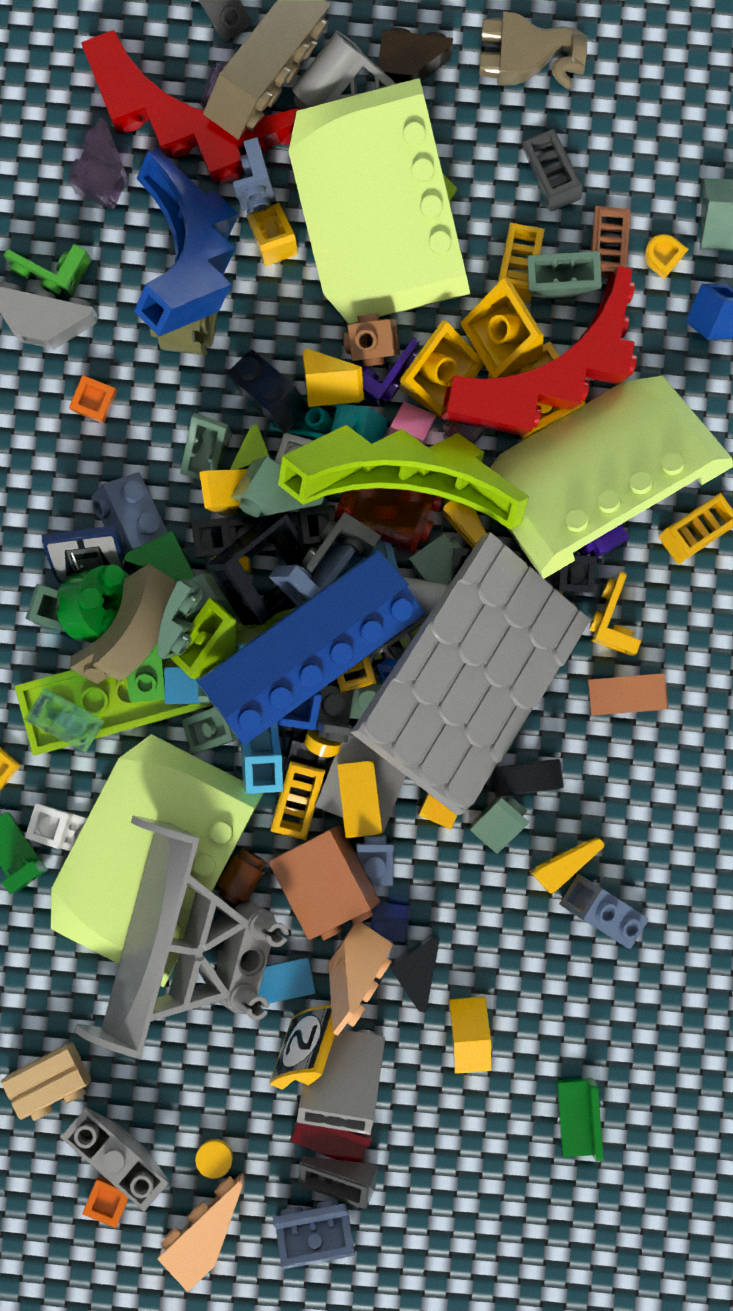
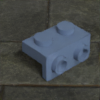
M140 472L104 483L91 496L94 513L102 520L104 526H116L121 535L122 550L125 555L168 533Z
M338 1200L320 1202L317 1204V1209L303 1211L302 1207L286 1208L281 1210V1216L273 1217L282 1269L356 1256L349 1212L346 1204H339Z

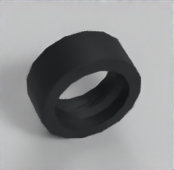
M560 759L495 767L492 772L494 794L496 797L549 791L564 787Z

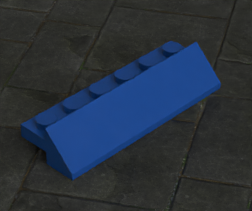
M376 551L196 680V682L215 709L224 718L240 743L245 746L425 613L407 587L409 583L379 551Z

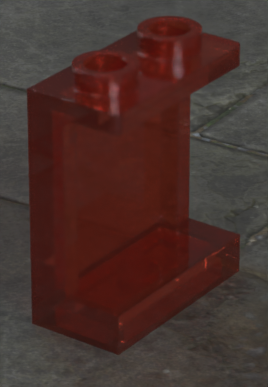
M374 488L345 491L339 501L334 521L337 523L343 513L346 512L381 535L380 540L415 553L420 540L427 542L434 524L433 521L428 520L430 512L438 513L443 497L402 489Z

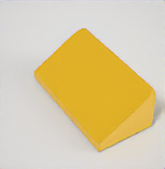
M374 760L338 764L345 837L381 835L382 826Z

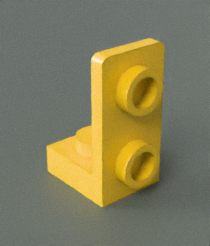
M620 571L616 574L615 578L609 577L601 595V597L606 599L602 612L596 610L590 623L589 631L594 632L591 639L592 642L628 656H633L637 654L641 640L633 637L635 632L619 625H614L613 629L607 628L627 577V573Z

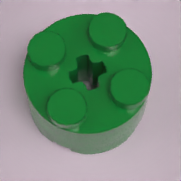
M112 564L95 567L68 577L61 584L57 593L60 609L56 610L57 617L64 631L71 638L80 642L93 643L99 639L110 627L119 611L124 579L130 575L118 565Z

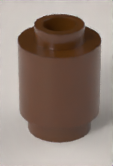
M242 848L238 855H233L217 882V885L222 888L219 895L236 905L239 904L240 900L248 902L266 873L263 869L267 862L249 850Z

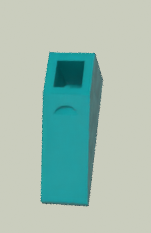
M347 404L310 407L311 409L287 432L314 441L347 425L373 444L384 438L388 419L373 409L364 406ZM273 422L270 423L269 430L271 432L284 434Z

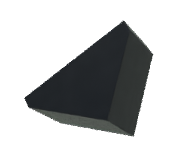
M436 935L428 936L393 960L389 965V968L418 1011L424 1013L427 1011L440 941L439 936Z

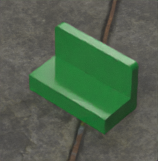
M593 1078L556 1080L562 1156L592 1155L595 1161H603L598 1085Z

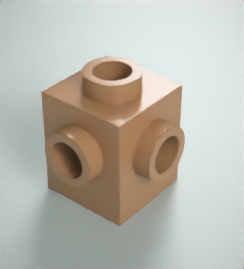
M379 314L357 316L358 323L348 324V332L344 333V346L346 353L351 354L352 361L362 360L363 366L367 367L383 365L384 357L400 355L396 319L379 320ZM370 335H371L372 338H373V344H372V345L369 344V336H370Z

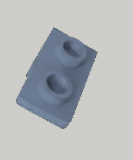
M351 545L333 546L312 576L305 568L299 565L276 566L269 575V578L297 606H301L346 571L355 549Z
M386 835L364 836V841H357V857L372 886H393L394 843L393 841H386Z
M577 874L559 905L628 949L632 948L648 922L647 917L580 874Z

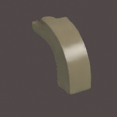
M150 564L124 579L122 601L114 621L99 639L71 656L69 668L96 684L110 676L119 681L129 676L147 658L158 642L162 617L168 600L176 586V581Z

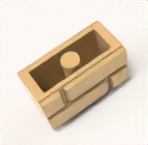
M71 1041L6 1075L1 1080V1084L11 1100L18 1118L22 1120L31 1116L32 1120L35 1121L53 1111L51 1104L61 1099H64L65 1103L68 1104L86 1094L84 1087L91 1082V1077L81 1061L74 1043Z

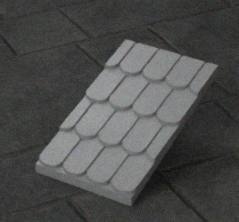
M491 532L480 538L350 732L456 815L466 813L469 806L475 803L498 763L502 762L531 710L539 704L558 669L564 666L591 620L583 612L577 610V607L558 590L553 589L550 583L543 579L534 569L528 567L526 562L505 544L503 545L502 541Z

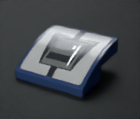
M115 525L42 534L43 547L58 583L64 582L73 574L103 565H118L129 574V566L124 561L125 554L122 550L121 535Z

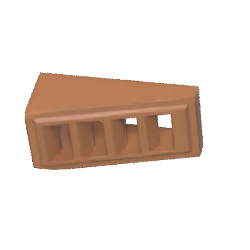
M595 206L590 252L600 251V256L618 258L617 263L601 261V278L608 279V276L618 266L627 267L631 209ZM602 217L621 218V225L601 223ZM601 230L620 232V237L601 236ZM600 243L619 245V249L600 248Z

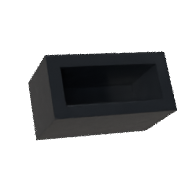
M253 349L226 373L240 393L284 433H287L311 409L296 386Z

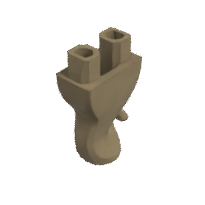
M503 11L502 18L483 19L481 43L500 44L499 53L481 51L479 75L498 78L497 85H516L531 79L561 51H566L568 56L560 57L554 62L552 74L555 80L565 88L570 89L572 81L566 75V72L584 74L587 55V35H584L581 31L565 26L542 29L533 25L524 16Z

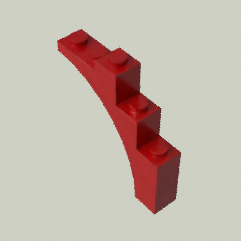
M114 30L81 42L116 132H132L141 128L144 122L150 121L161 151L167 158L171 156L173 158L183 157L190 153L192 148L198 146L212 184L233 182L244 172L240 156L247 153L243 141L257 137L263 154L268 151V148L277 144H290L296 112L300 110L299 108L263 116L253 132L246 129L238 140L203 115L204 110L191 107L166 94L144 76L126 54Z
M618 266L608 276L601 304L589 327L578 341L560 357L537 369L510 377L479 379L453 376L446 384L440 419L525 436L533 430V427L536 428L539 424L541 406H538L537 403L572 410L581 401L584 402L589 391V380L585 378L618 385L627 379L629 375L631 376L637 362V355L633 354L635 342L621 338L625 337L629 325V317L625 316L627 303L631 302L635 290V282L631 281L633 269Z

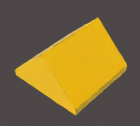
M503 277L460 322L492 378L505 377L543 357L544 335L508 277Z
M442 320L401 377L400 390L440 418L447 382L453 376L475 378L483 368L484 363L447 321Z

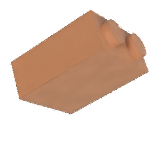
M341 824L280 854L268 862L308 940L319 935L323 940H326L341 932L342 928L340 925L349 920H352L354 925L365 921L373 916L371 909L381 902L348 838L345 837Z

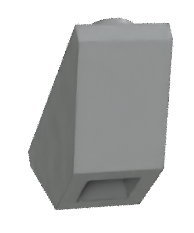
M0 282V313L20 342L55 350L97 324L99 316L94 308L90 307L91 303L86 300L71 297L69 302L56 299V295L44 290H35L34 294L21 291V287L15 284Z
M88 1108L82 1111L60 1137L143 1212L170 1182L149 1151L118 1123Z

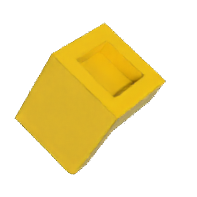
M427 793L418 812L419 816L450 830L457 818L456 814L429 793Z

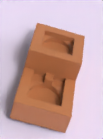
M665 673L588 680L591 716L669 710Z

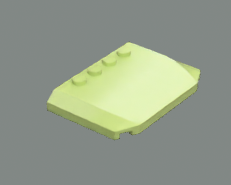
M420 78L298 110L288 152L323 294L348 324L358 323L357 316L379 314L380 318L470 295Z
M662 375L625 381L586 403L585 406L504 451L490 468L529 496L521 525L513 530L507 529L541 577L545 579L575 561L573 552L698 479L701 485L707 483L732 468L733 459Z
M153 734L149 735L118 758L51 888V929L119 964L154 832L132 824V816L171 823L199 837L200 840L190 875L213 892L264 793L246 794L243 788V780ZM189 886L186 888L173 936L176 939L183 940L196 894ZM169 952L160 986L164 987L177 964L179 953Z

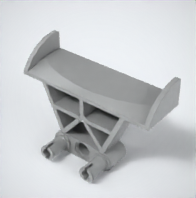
M132 816V824L154 832L103 1025L102 1027L76 1024L74 1032L100 1047L141 1059L151 1021L214 1002H219L234 1013H245L253 1020L264 1018L268 1011L262 1009L261 1005L269 1008V1003L266 998L258 995L270 948L271 946H282L287 941V938L281 936L280 932L284 935H289V932L284 924L276 922L275 916L270 911L250 901L242 902L233 909L190 875L200 840L199 837L171 823ZM189 886L196 894L183 940L176 939L173 936L186 888ZM217 908L224 915L212 922L215 909ZM224 941L215 972L202 953ZM169 952L179 953L169 994L157 997ZM247 952L246 959L240 963L242 955ZM199 972L205 983L195 986Z

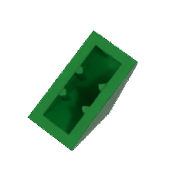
M173 531L126 553L124 558L127 564L138 568H143L150 564L177 581L191 579L196 576Z

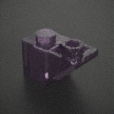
M99 118L95 128L91 127L88 130L84 139L85 149L80 160L75 159L73 161L68 177L76 194L114 210L128 181V177L106 120Z

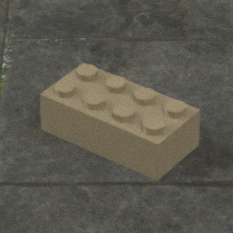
M277 0L219 73L203 115L238 140L246 129L253 132L263 118V110L266 106L271 108L282 93L283 89L281 87L285 82L287 84L291 83L301 67L299 63L303 59L307 61L318 45L317 40L329 23L324 18L331 4L325 0Z

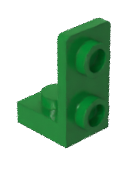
M5 812L0 815V867L8 877L2 881V884L8 893L12 894L20 891L46 873L48 869L31 843L25 838L24 833L9 812Z

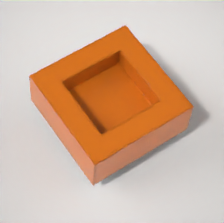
M82 375L69 409L104 424L117 390L114 387Z
M98 1176L82 1214L116 1228L129 1198L109 1180Z

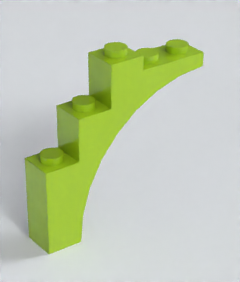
M344 425L283 455L278 485L303 505L327 495L350 490L374 488L411 490L437 495L462 503L490 516L510 530L521 525L529 498L520 489L482 463L484 451L461 434L456 433L428 448L404 429L371 444L349 426Z

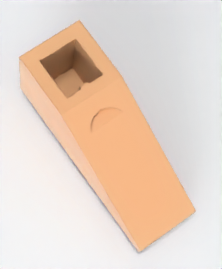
M362 922L351 927L328 963L333 1033L337 1036L347 1023L352 1027L357 1023L365 1010V1007L360 1004L363 1000L367 1003L379 985L374 981V978L380 979L391 963L387 955L394 944Z
M243 1173L234 1180L231 1176L227 1177L215 1189L214 1193L217 1196L208 1205L201 1202L187 1216L190 1222L181 1231L175 1227L160 1242L163 1248L157 1259L187 1292L216 1265L246 1177Z

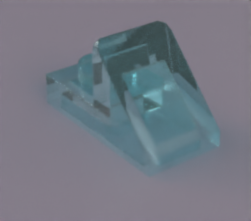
M45 687L25 718L27 722L85 753L105 722L98 716L69 701L60 693Z

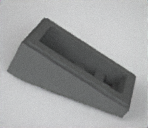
M554 128L521 142L550 211L562 208L582 198V184ZM549 146L553 147V150L539 156L535 154V152ZM558 159V162H556V163H554V164H551V165L546 166V167H544V168H542V166H541V165H544V164H546V163H549V162H551V161H553V160ZM562 172L564 173V175L548 181V178L553 177Z
M303 1156L300 1161L298 1185L367 1209L376 1187L378 1166L368 1163Z

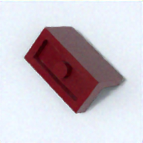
M297 1123L290 1142L335 1160L361 1163L365 1150L372 1141V1131L368 1135Z

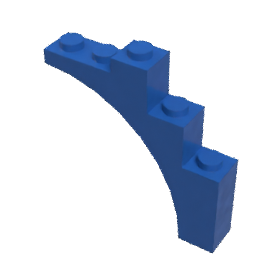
M158 148L147 152L136 179L151 194L165 215L173 234L176 257L175 264L163 275L145 284L134 312L160 337L219 312L232 286L223 274L235 251V248L227 239L239 214L215 191L205 194Z

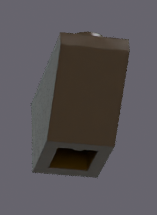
M405 28L382 30L378 67L396 84L418 78L422 82L451 60L453 38L446 37L439 32H428L425 35L411 33Z

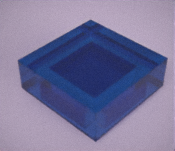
M381 901L373 908L370 928L387 940L405 942L410 905Z

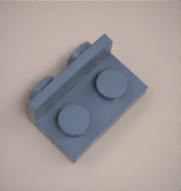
M256 137L243 141L247 154L240 156L246 178L233 182V187L242 210H249L250 212L265 210L270 206V203L277 202L265 159Z

